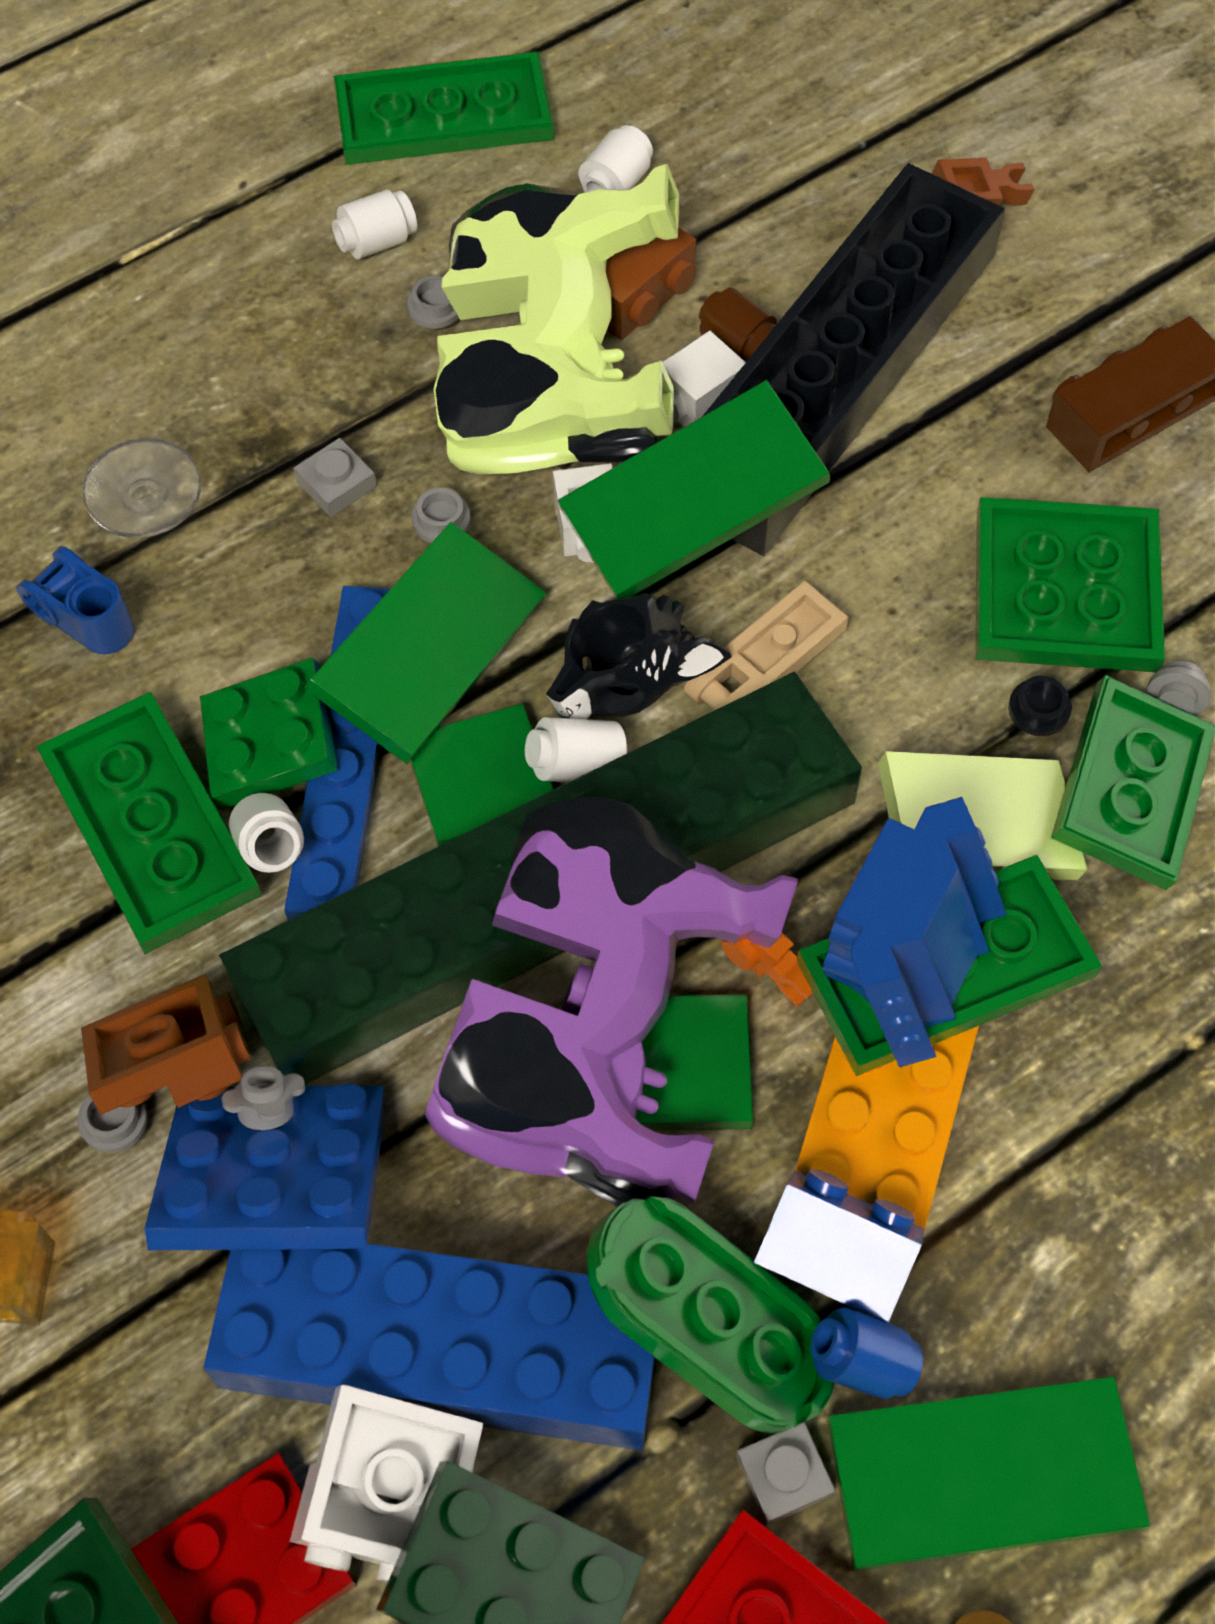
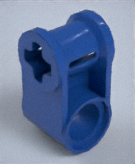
M58 547L52 554L54 560L32 581L23 580L16 587L22 601L36 616L47 624L56 626L85 646L89 651L96 654L115 653L127 646L133 638V621L118 586L112 579L105 577L89 566L81 557L67 547Z

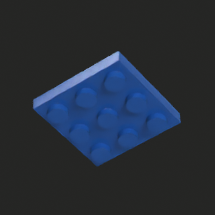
M342 1084L338 1086H305V1091L301 1095L293 1097L294 1112L290 1120L282 1126L270 1130L250 1129L239 1121L238 1112H227L222 1105V1095L225 1092L210 1100H195L179 1108L176 1105L144 1228L148 1250L367 1249L386 1109L384 1085L358 1086ZM229 1087L225 1092L233 1090L235 1087Z

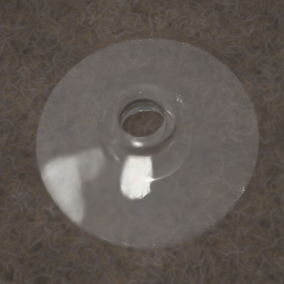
M141 438L120 443L101 454L86 473L82 494L89 515L100 527L118 536L143 538L171 530L190 515L200 497L201 478L195 461L184 449L165 440Z

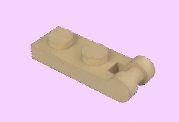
M804 580L725 646L731 654L730 659L714 670L687 681L684 693L697 704L706 703L715 711V720L727 731L731 732L748 718L751 711L844 633L847 630L849 617ZM730 676H733L742 684L732 693L722 685Z

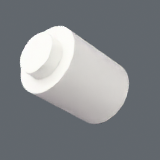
M544 717L537 723L535 729L529 732L525 742L526 762L529 767L533 768L535 775L541 781L612 784L619 780L626 764V737L622 726L616 721Z

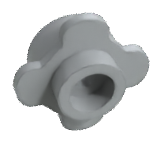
M263 1065L251 1066L242 1071L241 1081L235 1089L229 1090L222 1095V1105L227 1112H238L239 1121L250 1129H274L282 1126L292 1117L294 1112L293 1097L299 1096L305 1091V1082L298 1074L282 1075L274 1067Z

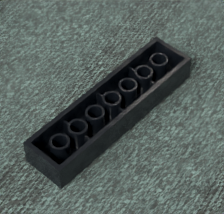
M907 163L703 416L767 380L827 470L830 471L995 256L1005 208ZM812 493L735 536L732 540L764 557Z

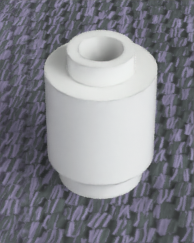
M624 125L619 129L609 131L579 168V179L584 192L598 189H632L650 167L653 148L648 137L641 130L630 125Z
M386 189L338 206L337 219L332 221V230L339 248L343 252L349 251L355 259H361L405 243L408 235L416 233L417 219L413 206L403 191L400 190L392 193Z
M268 793L253 794L242 799L231 813L229 819L230 834L241 856L249 866L258 871L270 873L286 869L297 860L304 844L303 831L282 799Z

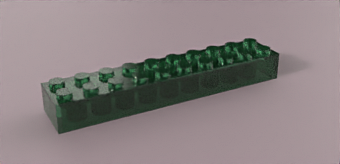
M794 671L219 954V957L232 988L273 1067L278 1069L282 1075H300L306 1085L463 1005L472 979L498 987L566 952L492 925L509 877L515 841L527 813L548 803L578 797H608L633 806L659 828L689 860L722 872L855 804L862 766Z

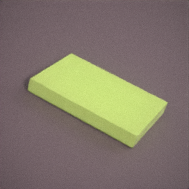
M886 751L879 760L878 768L890 819L915 829L926 807L963 797L975 826L980 829L986 842L984 848L987 849L991 857V867L994 871L1034 855H1038L1052 880L1078 881L1088 870L1083 852L1051 838L1066 788L1059 760Z

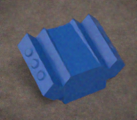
M963 797L926 807L915 829L893 819H887L836 914L835 922L829 935L828 941H830V945L822 968L824 970L823 974L851 987L870 1002L899 1067L937 1057L926 1027L956 1019L952 1009L956 996L976 957L989 953L979 923L1007 915L997 888L999 885L998 877L991 867V857L987 849L984 848L986 842L980 829L975 826Z

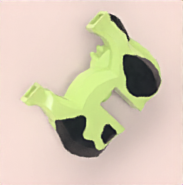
M668 164L654 167L642 183L630 190L598 189L579 194L529 183L506 187L489 195L466 210L452 224L449 240L450 268L442 278L441 288L459 319L466 320L520 312L521 325L437 337L440 362L434 385L437 420L439 428L446 437L449 461L457 468L475 474H509L572 462H624L656 444L657 436L672 434L674 386L663 362L658 361L647 364L637 374L627 379H622L623 371L613 368L612 363L622 361L624 352L617 348L605 350L601 345L612 317L611 290L605 272L607 259L630 247L646 245L656 237L663 240L678 238L679 192Z

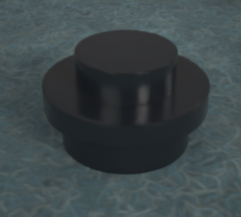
M1035 676L1022 682L1013 690L1008 710L1013 723L1022 731L1034 736H1050L1058 733L1066 726L1072 712V703L1067 690L1059 681L1048 676Z

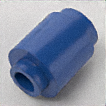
M838 1308L817 1325L812 1335L811 1354L814 1359V1366L818 1375L825 1380L880 1399H888L893 1396L901 1397L907 1395L916 1386L923 1367L922 1349L915 1340L911 1339L909 1333L901 1327L885 1323L848 1308Z

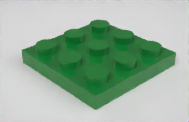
M980 497L977 507L976 660L1157 672L1165 661L1159 509Z

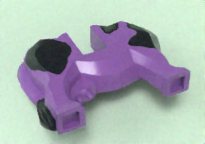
M578 797L548 803L527 813L515 841L509 877L492 925L594 962L591 967L579 965L576 975L574 974L561 1010L483 982L471 980L424 1113L433 1131L453 1148L494 1166L536 1175L569 1177L615 1207L633 1199L647 1200L650 1197L668 1198L683 1206L694 1204L714 1140L698 1134L663 1135L642 1126L635 1119L638 1110L647 1114H653L657 1112L659 1107L655 1099L643 1095L645 1084L662 1088L667 1083L665 1074L646 1067V1057L642 1042L666 1009L674 976L678 940L692 937H715L736 943L748 939L754 944L769 949L782 933L798 879L780 875L763 885H742L712 867L689 860L659 828L633 806L608 797Z

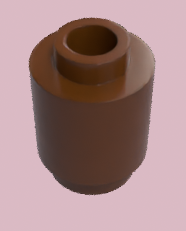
M733 287L727 288L722 292L716 291L705 300L699 312L701 335L711 331L745 362L777 325V320L774 316Z

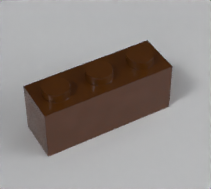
M1191 316L1169 328L1162 326L1156 329L1139 345L1126 352L1122 350L1114 352L1094 370L1081 377L1078 375L1071 376L1062 382L1053 394V403L1046 428L1089 473L1215 401V340Z

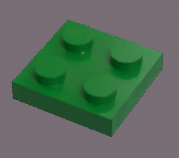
M313 657L200 696L211 799L222 810L237 805L242 799L257 793L270 794L338 771L328 706L306 690L310 679L321 668Z

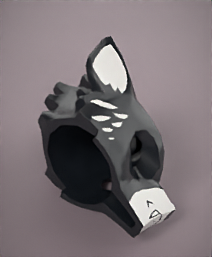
M643 593L636 597L631 596L612 601L607 600L603 603L592 600L582 611L579 619L573 618L570 623L565 640L564 665L546 695L552 702L558 718L587 720L593 714L626 717L639 713L655 703L672 687L714 670L730 659L731 654L727 648L710 638L693 637L694 634L687 631V628L681 624L685 606L676 600L672 602L665 595H662L657 600L648 593ZM584 657L587 658V666L585 670L583 668Z

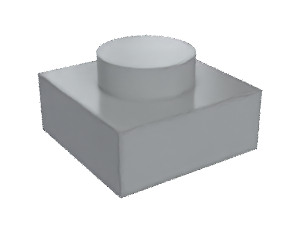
M338 438L293 468L296 482L330 517H333L377 487L375 473L341 438Z
M801 1423L786 1432L777 1433L737 1451V1460L766 1526L832 1498L836 1492L805 1423Z

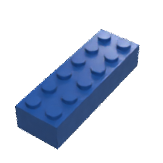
M367 1244V1249L230 1250L203 1369L219 1389L331 1405L335 1388L343 1384L483 1423L485 1428L643 1451L656 1358L621 1332L606 1317L596 1302L589 1284L588 1275Z

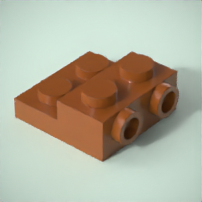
M204 974L81 1027L89 1094L100 1115L118 1107L128 1108L141 1104L150 1098L155 1091L166 1086L179 1108L195 1100L206 1101L213 1099L225 1092L230 1085L241 1081L240 1065L251 1061L252 1056L241 1032V1029L244 1027L229 992L227 991L217 996L207 974Z

